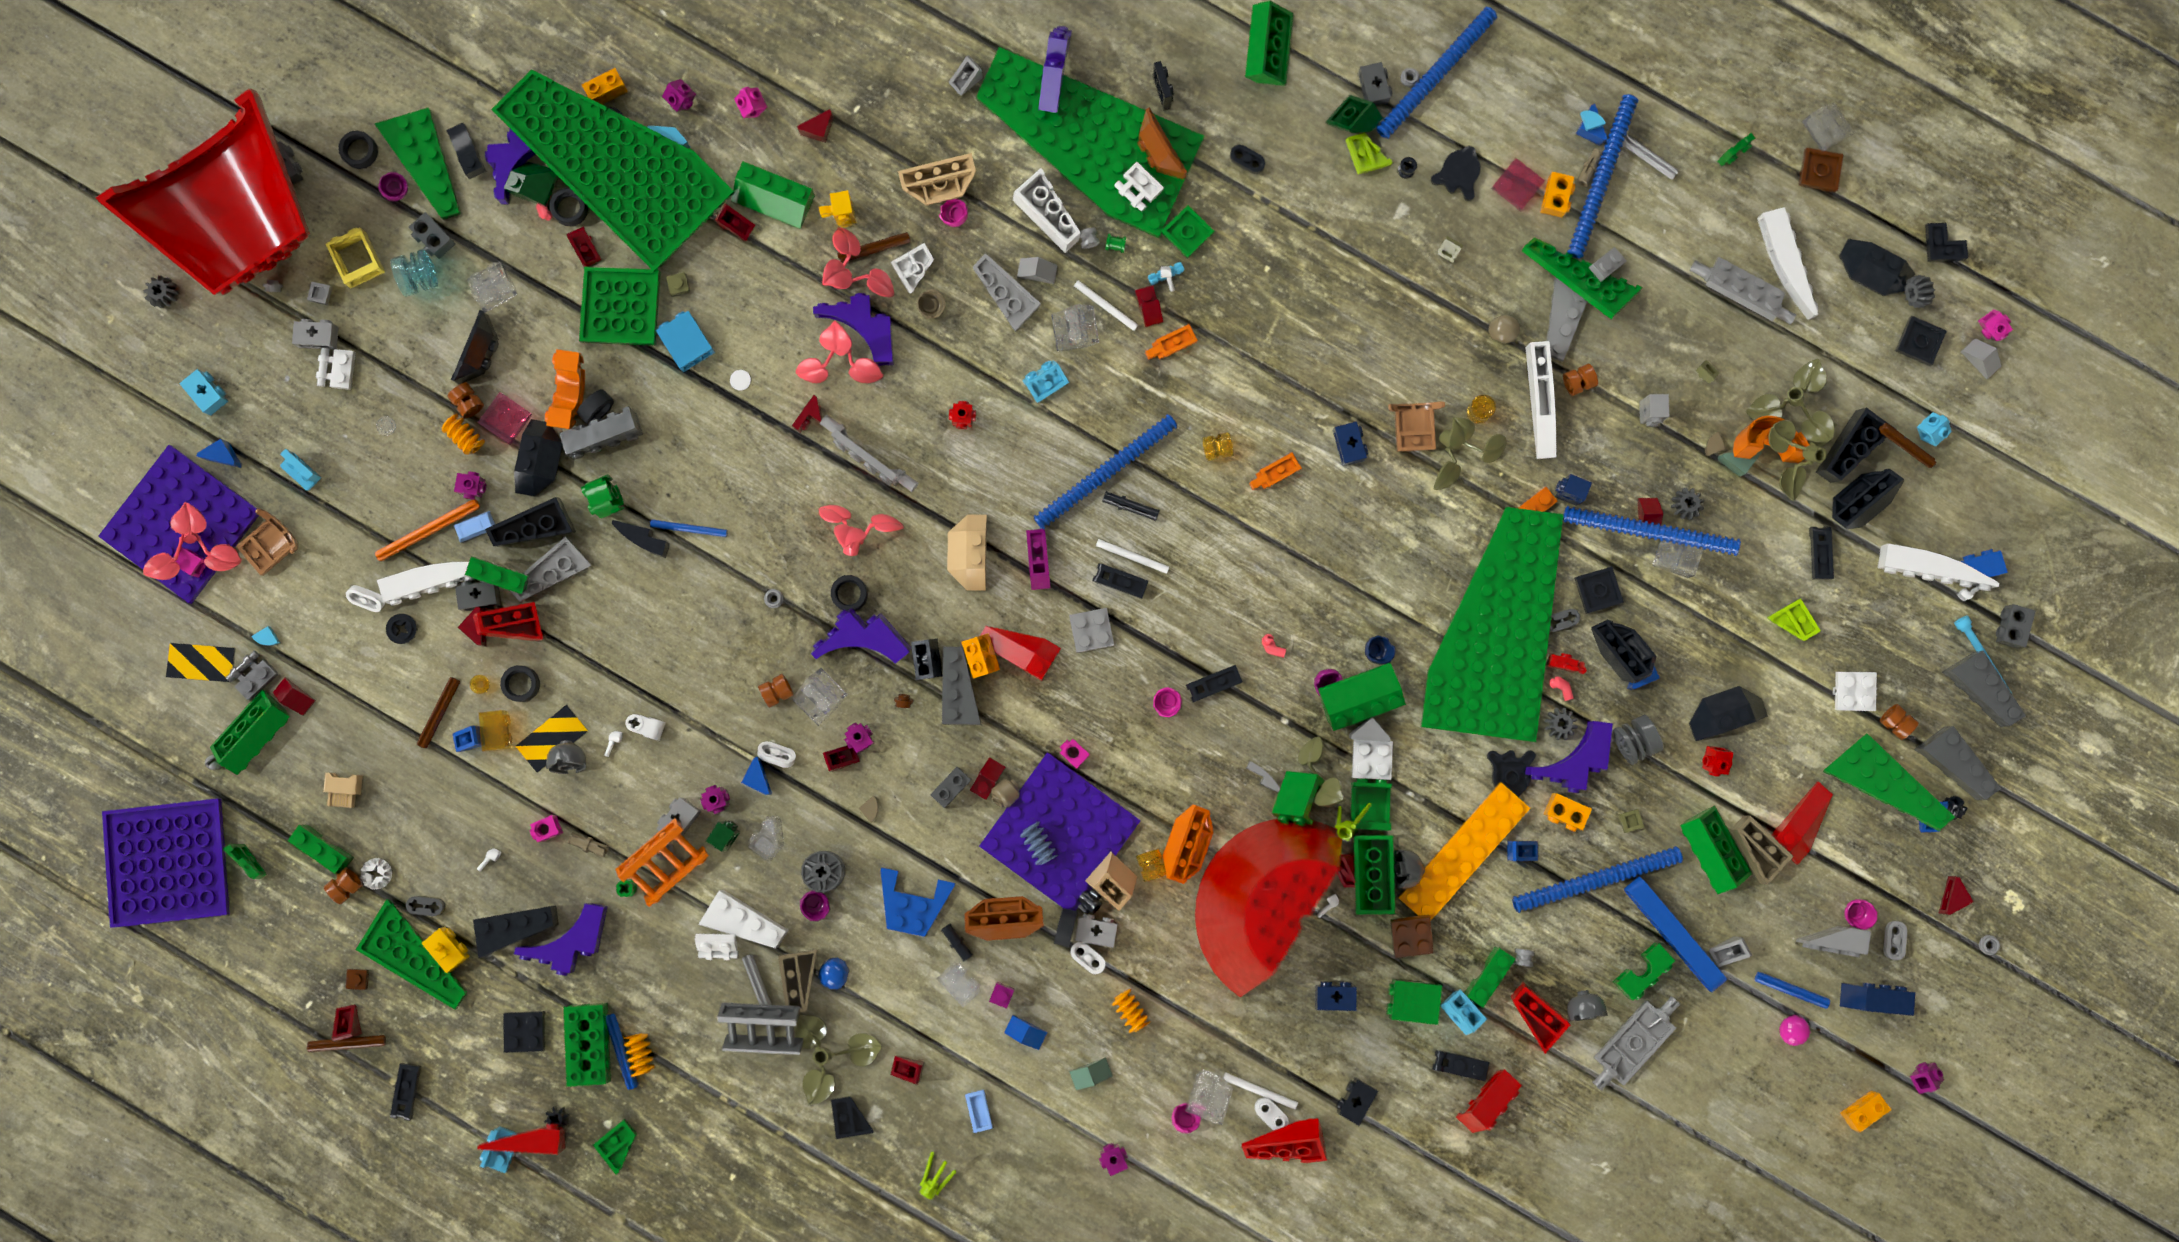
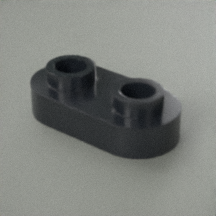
M1241 144L1235 145L1231 149L1230 159L1237 166L1252 174H1259L1264 170L1265 159L1262 155ZM1239 153V154H1241L1243 157H1242V158H1237V157H1236V154ZM1257 163L1259 166L1255 168L1252 164Z

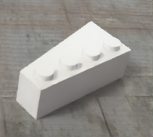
M1040 168L1014 191L1013 201L1066 253L1079 241L1080 231L1069 213L1065 210L1061 199L1056 195L1050 181L1048 182L1044 171Z
M719 890L699 922V925L728 934H735L737 937L773 948L779 947L789 931L724 890Z

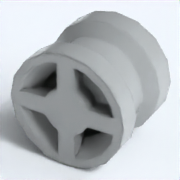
M1092 227L1080 231L1079 238L1082 240L1081 247L1083 249L1092 248L1100 244L1099 239L1096 238V228Z
M1515 948L1516 958L1513 964L1533 967L1532 957L1535 951Z

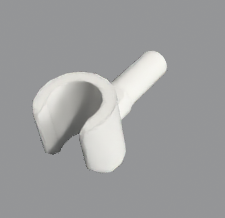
M1169 266L1161 267V278H1167L1170 291H1174L1171 268Z
M1979 585L1970 591L1967 588H1963L1957 596L1962 601L1971 599L1974 596L1973 594L1979 591Z
M614 731L610 733L609 745L604 756L609 757L614 742H621L622 732Z
M497 849L489 850L486 853L485 860L478 866L477 870L481 871L490 860L496 862L501 852Z
M1336 894L1327 898L1329 904L1317 914L1319 918L1339 904Z

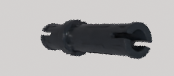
M1108 491L1105 492L1102 503L1118 507V510L1123 509L1156 521L1160 511L1159 509L1157 510L1126 499L1124 495L1121 497Z

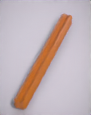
M476 499L470 500L375 552L376 558L379 561H383L480 508L479 502Z

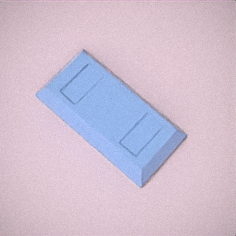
M490 511L455 524L454 527L459 541L462 543L487 533L485 529L495 525Z
M984 1090L965 1094L974 1133L993 1129Z

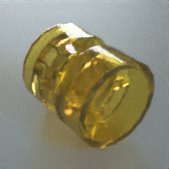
M1479 395L1468 405L1466 410L1467 416L1473 423L1482 424L1495 413L1496 404L1490 396Z
M1229 432L1220 433L1216 438L1213 435L1202 437L1207 462L1218 460L1219 456L1222 458L1234 456Z
M1159 848L1136 856L1138 865L1143 868L1141 875L1144 882L1166 875L1165 866L1160 862L1162 855ZM1154 864L1155 869L1151 870L1149 865Z

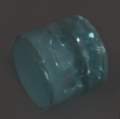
M424 249L418 250L417 254L411 252L410 261L405 255L391 259V268L395 281L405 297L419 293V285L425 291L429 289V286L432 289L438 287L435 266Z

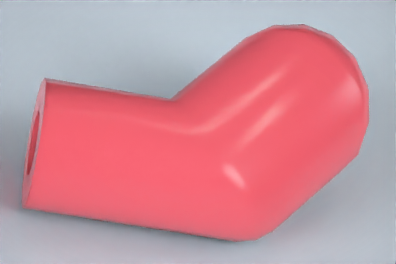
M537 204L536 209L539 217L547 221L551 220L553 215L548 210L547 205Z
M1266 634L1262 638V645L1266 653L1284 658L1286 649L1277 647L1273 640V635Z
M1558 676L1550 680V686L1553 689L1558 688L1562 690L1564 701L1574 699L1568 681Z

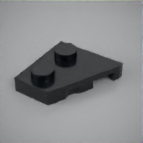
M850 1096L831 1099L836 1139L874 1133L872 1127Z

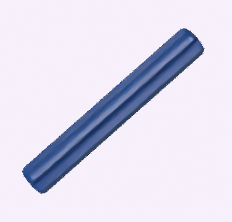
M1757 972L1755 975V982L1825 1009L1829 1007L1830 999L1762 972Z
M607 1015L605 1022L628 1090L638 1087L636 1076L631 1077L634 1070L629 1069L632 1064L628 1062L629 1055L626 1054L627 1049L624 1046L625 1043L616 1015Z

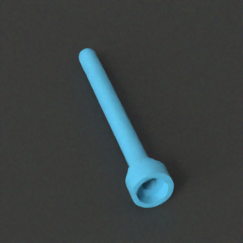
M1964 616L1955 621L1956 628L1966 634L1976 651L1983 650L2000 675L1971 629L1972 621L1969 616Z

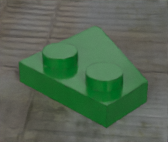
M1750 133L1734 147L1728 149L1717 160L1722 167L1726 163L1732 164L1739 158L1737 156L1738 153L1741 151L1743 153L1747 152L1753 146L1751 143L1756 139L1755 136Z
M229 844L224 848V851L245 871L249 878L253 880L262 879L267 875L245 844Z
M624 1119L593 1144V1147L615 1175L620 1172L637 1133Z

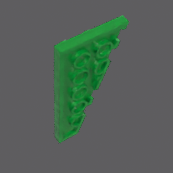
M429 107L374 123L440 218L445 220L461 215Z
M1867 733L1823 771L1840 779L1839 781L1845 784L1848 783L1858 788L1859 791L1897 808L1898 811L1913 816L1918 821L1937 831L1942 830L1955 818L1950 811Z
M386 899L357 946L356 951L456 1010L467 991L451 972L446 973L422 945V942H424L422 937L391 900Z

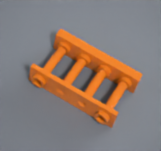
M676 818L615 869L618 878L622 882L631 878L646 893L644 899L648 907L659 902L668 890L697 865L703 864L709 856L704 846L697 850L681 835L683 828ZM672 840H676L691 855L683 863L666 847ZM661 853L676 869L667 876L651 860L655 854ZM641 866L648 867L661 880L653 889L636 873Z

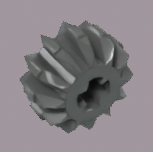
M158 275L157 279L151 277V283H145L148 289L143 290V292L147 294L145 299L150 302V305L164 309L165 305L171 307V301H177L174 296L179 294L175 290L178 286L170 278Z
M1917 275L1907 280V284L1904 286V294H1906L1905 301H1908L1909 306L1921 308L1932 303V299L1935 298V289L1933 288L1934 282H1931L1930 277Z
M1683 488L1682 492L1678 490L1675 492L1676 497L1671 499L1676 503L1671 505V508L1677 509L1674 515L1681 513L1680 519L1682 520L1686 517L1688 520H1692L1693 516L1698 517L1700 515L1699 511L1704 510V507L1700 504L1705 500H1699L1698 497L1701 496V493L1695 494V488L1690 490Z
M1555 708L1554 713H1548L1551 719H1545L1544 722L1549 723L1545 730L1551 729L1550 737L1555 735V739L1560 740L1562 736L1564 740H1567L1568 735H1574L1571 729H1577L1578 726L1573 725L1577 718L1571 719L1572 711L1567 713L1566 708H1562L1560 712L1558 708ZM1560 721H1564V725L1562 727H1558L1557 723Z

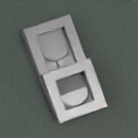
M1249 761L1246 769L1263 777L1260 784L1275 792H1279L1280 788L1275 780L1263 768Z

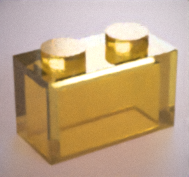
M498 710L479 713L482 751L491 752L510 749L512 735L509 733L508 725L511 724V719L507 711Z

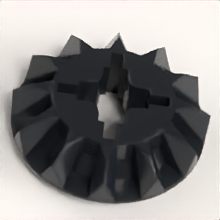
M396 614L386 624V634L396 644L410 643L415 638L416 631L418 630L416 621L407 614ZM405 624V629L408 633L401 632L399 634L400 630L396 625L403 626Z

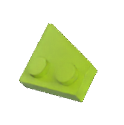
M1365 133L1347 137L1345 140L1358 175L1390 166L1393 163L1390 158L1387 159L1380 152L1381 149L1372 143Z
M1801 598L1767 617L1769 621L1802 641L1821 632Z

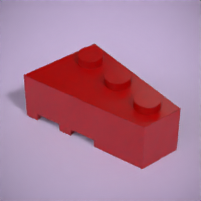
M535 602L479 612L473 615L477 635L537 642L543 640Z
M1522 982L1510 997L1546 1054L1571 1024L1567 1018Z
M1505 1069L1496 1071L1480 1089L1481 1093L1475 1100L1471 1099L1468 1102L1470 1107L1462 1114L1459 1112L1456 1118L1472 1133L1491 1130L1497 1123V1117L1504 1114L1508 1109L1507 1104L1510 1100L1513 1101L1519 1095L1518 1090L1522 1085Z

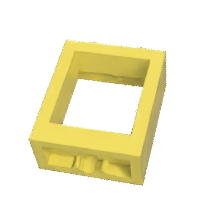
M353 228L347 234L336 236L326 243L344 284L349 288H353L385 273L372 243L363 229ZM362 240L372 263L348 273L339 250Z

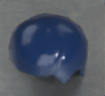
M1377 635L1371 637L1365 644V656L1371 663L1384 665L1390 663L1395 657V646L1384 636Z

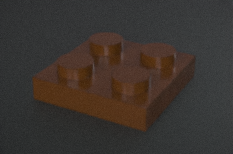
M1805 148L1798 186L1830 192L1838 191L1844 154Z
M1429 914L1390 920L1395 959L1434 953Z

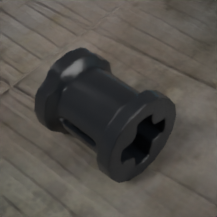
M1406 157L1401 161L1398 167V173L1401 178L1407 179L1413 176L1417 168V162L1414 158Z

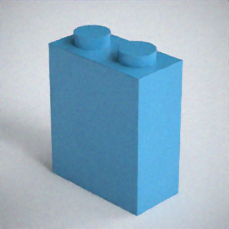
M689 311L678 313L674 320L662 323L659 329L656 330L682 372L715 353Z

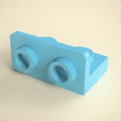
M1055 361L1045 362L1041 365V369L1028 373L1025 379L1022 380L1037 403L1069 383L1059 364Z
M285 449L280 454L285 458L280 467L305 490L309 491L321 479L294 452Z
M498 1127L490 1132L487 1141L517 1133L503 1127ZM483 1150L480 1156L482 1161L480 1167H489L506 1173L515 1152Z

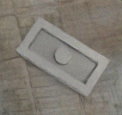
M1614 247L1593 263L1589 269L1602 282L1627 261Z

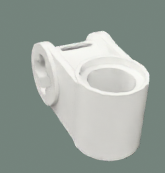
M636 714L630 715L626 719L628 730L660 741L666 722ZM637 720L640 725L634 728L632 721Z

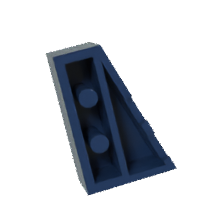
M1863 982V985L1841 983L1840 1007L1914 1016L1916 992L1907 991L1908 987L1895 986V989H1891V985L1879 984V987H1875V984Z

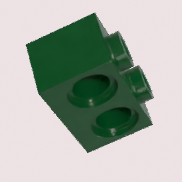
M730 820L718 821L705 842L721 852L729 851L741 831L737 830L738 825Z

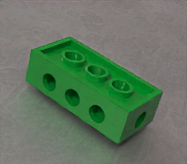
M608 1003L577 1004L563 1007L566 1087L603 1085L611 1082L609 1032L605 1022L608 1015ZM584 1020H587L589 1022V1029H586L584 1027ZM585 1040L590 1042V1049L585 1047ZM585 1060L590 1061V1069L585 1066Z

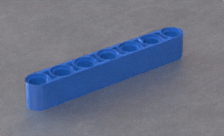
M1638 876L1624 888L1629 898L1707 990L1712 993L1727 980L1714 962L1641 877Z

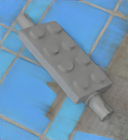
M1718 257L1711 268L1695 260L1689 270L1703 277L1704 281H1706V286L1771 321L1777 317L1791 325L1796 317L1795 313L1782 307L1781 303L1785 292L1727 260Z
M829 415L822 419L820 425L832 432L831 436L834 439L833 443L843 452L847 450L850 457L857 463L862 461L865 468L875 475L877 472L885 484L888 486L893 484L896 487L900 483L910 490L911 493L916 489L919 483L908 476L905 470L887 468L851 441L843 424L837 423Z
M1670 996L1660 1009H1656L1645 1000L1593 1057L1603 1066L1604 1070L1592 1083L1601 1091L1613 1078H1616L1622 1085H1625L1676 1029L1669 1021V1016L1681 1004Z

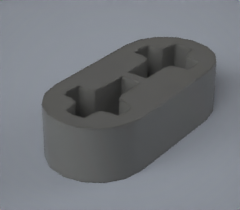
M1575 609L1552 614V620H1560V623L1555 625V629L1550 626L1549 632H1556L1578 624L1580 614ZM1569 612L1571 615H1575L1573 623L1570 620L1565 622L1563 618L1569 616Z
M414 896L407 900L406 909L412 914L439 916L445 910V903L438 898ZM417 900V903L423 904V907L416 908L415 910L412 903ZM436 902L439 910L434 912V909L428 908V905H434Z

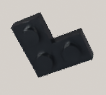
M1947 222L1927 223L1925 225L1928 262L1965 261L1968 259L1967 240L1948 241Z

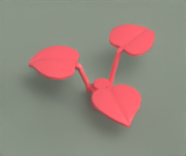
M838 227L833 234L832 242L836 250L841 254H847L844 263L832 259L826 264L823 272V285L833 286L836 289H847L853 282L867 278V286L872 292L883 297H893L892 281L887 273L881 269H872L870 275L865 274L852 279L850 270L845 268L850 260L851 255L858 256L860 254V243L852 232Z
M833 321L820 335V344L825 349L831 351L826 361L821 364L817 358H808L803 360L796 368L798 377L811 383H821L828 377V370L824 367L828 365L833 354L836 353L839 356H843L847 353L849 363L852 366L849 369V375L855 381L873 383L884 376L879 366L871 359L860 358L855 363L853 362L852 350L850 349L852 346L851 338L836 321Z
M185 502L171 519L172 529L181 534L175 556L172 558L168 553L156 554L145 564L143 574L159 580H168L175 577L180 571V566L175 561L179 557L183 542L192 544L198 541L205 554L208 555L204 560L205 565L215 571L233 569L241 563L242 559L239 557L236 549L227 544L216 545L211 549V552L208 551L201 540V536L198 535V533H201L206 528V519L197 508Z
M827 505L818 508L820 517L825 521L843 523L834 527V534L843 547L844 554L848 556L858 555L860 544L864 543L867 534L873 527L881 532L904 529L903 524L894 517L878 514L871 517L872 523L869 524L864 532L859 528L847 525L846 520L851 518V513L846 508L837 505Z

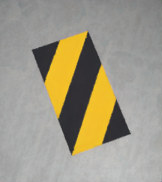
M170 643L166 677L229 682L226 676L231 673L230 670L233 667L235 648Z
M566 704L515 747L537 773L546 766L547 754L552 747L560 744L561 741H572L573 744L588 730Z

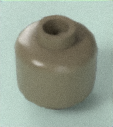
M1002 779L992 788L991 799L1000 808L1010 807L1020 797L1019 785L1012 779L1010 781Z

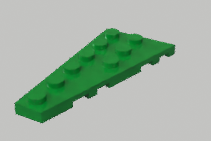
M1535 237L1522 249V252L1610 319H1613L1643 288L1639 285L1634 287L1628 284L1626 279L1622 277L1617 279L1611 275L1601 282L1589 269L1592 265L1591 263L1583 259L1580 262L1572 258L1573 255L1567 252L1566 254L1558 252L1555 246Z

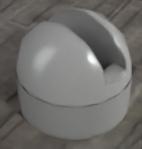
M214 755L208 756L205 760V765L210 770H218L222 767L218 764L217 760L210 764L215 759Z

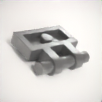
M255 650L250 655L247 654L243 661L237 667L234 666L230 670L231 673L226 676L229 682H233L236 678L240 681L234 687L249 701L278 675L276 670L266 660H262L259 664L255 661L260 656ZM250 666L252 670L245 676L242 672Z

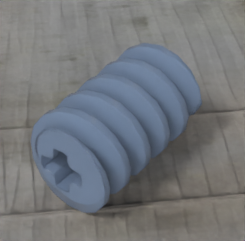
M1040 821L1024 829L1020 835L1021 838L1027 837L1024 842L1025 845L1031 844L1028 852L1035 851L1031 857L1039 858L1035 863L1036 865H1042L1058 856L1052 855L1056 850L1055 848H1048L1052 842L1044 841L1048 837L1047 834L1041 835L1044 828H1037Z

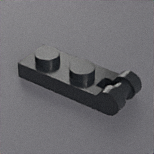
M1824 526L1823 528L1810 527L1812 580L1834 579L1832 529L1830 526ZM1819 536H1823L1824 541H1819Z
M1098 563L1096 568L1098 571L1096 576H1093L1092 582L1140 599L1143 598L1148 580ZM1105 572L1110 573L1108 580L1103 579Z
M1233 665L1186 684V688L1190 690L1192 695L1190 698L1194 703L1243 682L1236 665ZM1202 685L1204 692L1199 694L1197 686Z
M1435 1050L1434 1056H1436V1060L1432 1065V1070L1486 1081L1489 1067L1488 1061ZM1444 1058L1448 1059L1447 1066L1443 1065Z
M406 1063L399 1064L390 1118L397 1119L400 1117L406 1121L412 1120L421 1066ZM400 1104L406 1105L405 1110L400 1109Z

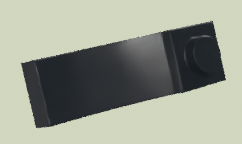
M462 122L447 129V134L465 175L472 179L487 172L466 125Z

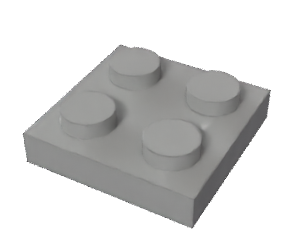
M1107 608L1069 615L1076 653L1114 646Z

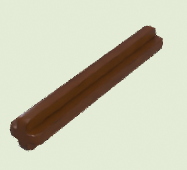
M905 232L860 246V254L858 256L851 255L849 261L910 243L909 234ZM838 252V260L844 263L847 254Z
M1884 423L1880 426L1879 430L1884 436L1928 468L1936 465L1934 457L1891 425Z
M454 677L449 678L417 741L419 747H428L460 684V680Z
M386 1036L354 1037L336 1041L332 1039L307 1042V1051L319 1052L386 1045Z

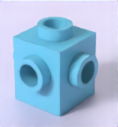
M1934 412L1917 427L1921 440L1935 447L1952 432L1949 419L1944 415L1940 416Z

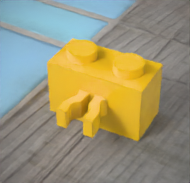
M848 190L830 193L831 205L819 207L821 217L834 216L837 226L850 227L853 223H856L853 202Z
M441 927L422 942V945L442 969L449 973L470 956L467 953V947L454 938L456 937L455 933L450 928Z

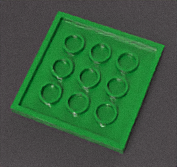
M584 267L579 342L656 346L661 271L659 269L654 272L651 269Z

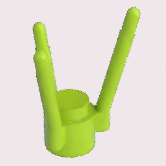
M1368 803L1354 822L1349 820L1341 822L1342 807L1339 806L1337 823L1335 825V828L1338 829V836L1343 840L1350 841L1358 833V829H1355L1356 825L1372 804Z
M933 1151L930 1153L923 1179L919 1184L921 1186L919 1193L930 1200H933L935 1195H939L943 1187L957 1172L953 1170L939 1185L937 1181L947 1164L945 1160L934 1179L929 1178L927 1181L934 1157Z

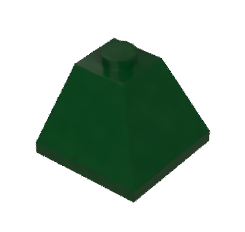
M1349 94L1328 118L1326 124L1350 133L1371 132L1377 127L1383 117L1373 102Z
M527 162L510 172L504 189L517 198L546 206L558 176L548 167Z

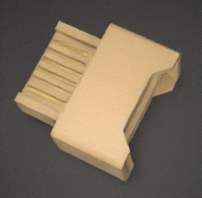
M325 773L323 792H328L327 806L354 808L356 795H361L363 775L341 778L336 773Z

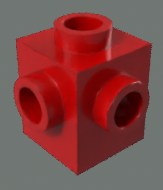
M958 401V404L953 403V409H949V420H952L953 426L957 429L972 428V422H976V410H973V406L969 402ZM959 412H966L964 416L958 415Z
M1707 746L1705 756L1702 759V768L1709 771V775L1712 776L1729 775L1734 753L1724 747Z

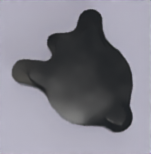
M1466 146L1464 149L1449 154L1443 163L1442 169L1431 177V183L1433 185H1444L1449 193H1454L1456 189H1460L1466 201L1473 200L1475 197L1474 183L1478 179L1481 170L1480 162L1476 156V149L1472 146Z
M1509 750L1502 755L1496 751H1489L1487 759L1492 765L1491 776L1494 787L1502 782L1519 798L1530 785L1531 775H1525L1526 767H1530L1534 761L1536 754L1529 750L1520 758H1516L1513 750Z

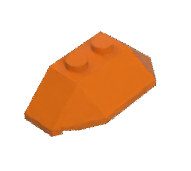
M1193 804L1176 818L1163 853L1168 879L1185 884L1189 878L1193 877L1201 869L1214 833L1210 810Z

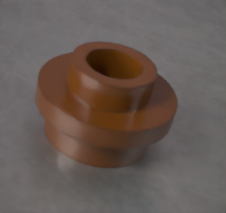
M898 694V697H894L895 706L911 708L913 699L910 698V695Z

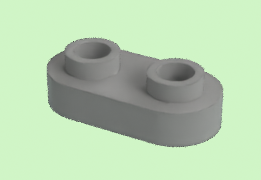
M1891 921L1885 927L1883 951L1888 959L1900 960L1906 953L1907 928L1902 922ZM1894 927H1896L1897 929L1896 934H1893L1892 929ZM1895 947V953L1892 954L1891 948Z

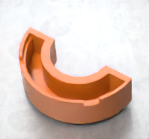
M556 349V353L553 354L552 363L557 373L555 377L557 389L553 394V403L545 413V422H547L546 426L571 429L576 423V420L573 419L583 402L585 369H581V363L584 364V359L579 352Z
M1762 416L1754 420L1737 435L1733 446L1734 457L1751 459L1764 448V444L1770 446L1768 436L1771 427L1785 419L1776 416ZM1796 432L1792 442L1804 447L1809 446L1805 436L1801 432ZM1789 445L1786 452H1777L1782 462L1800 463L1805 459L1803 450Z

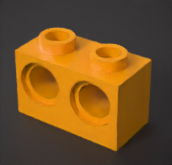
M616 68L581 84L588 98L600 104H604L628 92Z
M1552 171L1547 180L1540 213L1560 218L1566 212L1569 213L1572 203L1569 201L1570 195H1573L1576 186L1573 183V176ZM1557 183L1563 184L1565 189H1559ZM1553 201H1558L1561 207H1555Z
M989 633L961 642L973 678L1000 670Z
M1552 793L1543 815L1548 816V821L1555 824L1561 822L1566 824V829L1576 832L1577 830L1584 829L1592 809L1560 794ZM1557 804L1562 808V812L1559 815L1554 812V807ZM1574 812H1577L1580 816L1577 823L1572 820Z
M1871 1090L1840 1112V1114L1852 1130L1862 1132L1891 1111V1108L1880 1093Z

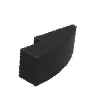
M612 520V525L629 541L654 555L666 558L670 543L652 538V530Z

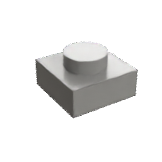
M311 282L307 300L328 306L333 287Z

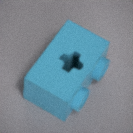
M196 369L179 384L201 411L211 416L228 402L225 398L226 393L220 386H216L212 382L214 378L207 371L202 372Z
M1461 989L1453 992L1440 1004V1007L1465 1035L1475 1032L1487 1020Z

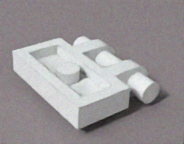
M1138 162L1124 174L1123 177L1128 181L1125 185L1121 181L1114 185L1119 190L1118 193L1129 199L1131 205L1134 208L1137 207L1141 212L1147 207L1142 202L1144 198L1151 203L1164 190V187ZM1132 187L1140 192L1137 196L1130 191Z
M321 348V355H318V361L320 362L319 372H316L317 386L325 387V381L330 380L331 388L351 390L356 353L354 351L334 349V355L331 357L329 356V349ZM328 363L332 364L331 373H327Z
M696 934L695 944L697 951H699L698 958H706V960H713V958H723L724 960L738 958L735 934Z

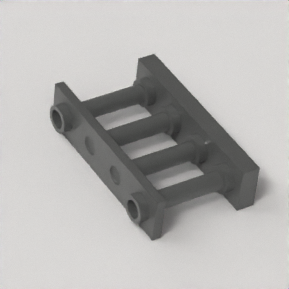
M721 1003L717 1016L718 1022L727 1023L729 1033L726 1034L722 1051L800 1055L804 1040L803 1038H795L793 1027L797 1025L800 1007ZM735 1023L747 1024L748 1035H737ZM755 1024L766 1025L767 1036H756ZM774 1025L785 1026L787 1037H775Z

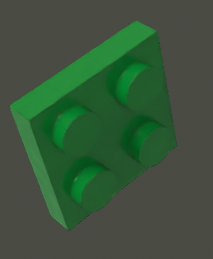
M1187 205L1161 230V233L1188 259L1214 234V230Z

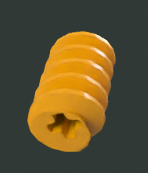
M452 415L444 422L442 432L447 433V437L452 439V442L457 444L459 449H463L465 455L477 452L484 445L485 440L478 441L480 435L475 434L473 436L475 432L473 428L467 430L470 424L462 425L465 419L460 418L457 420L459 415Z
M1129 988L1114 998L1115 1001L1112 1003V1006L1119 1005L1116 1013L1123 1012L1120 1019L1127 1018L1124 1025H1131L1132 1027L1128 1032L1132 1033L1142 1029L1151 1021L1145 1022L1148 1016L1147 1014L1141 1015L1144 1011L1143 1008L1136 1009L1140 1003L1138 1001L1132 1002L1135 995H1128L1131 991Z
M639 1033L623 1038L629 1039L624 1046L631 1047L626 1052V1054L632 1055L628 1062H634V1065L629 1067V1069L636 1070L631 1077L649 1073L655 1068L654 1064H649L653 1061V1057L647 1056L652 1050L645 1049V1047L650 1045L649 1041H644L648 1034Z

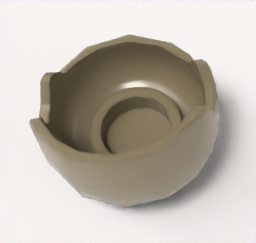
M934 289L922 292L916 301L918 311L926 318L940 316L946 307L945 298L942 293Z
M1501 315L1491 321L1488 331L1493 340L1507 344L1514 342L1519 336L1520 324L1512 316Z

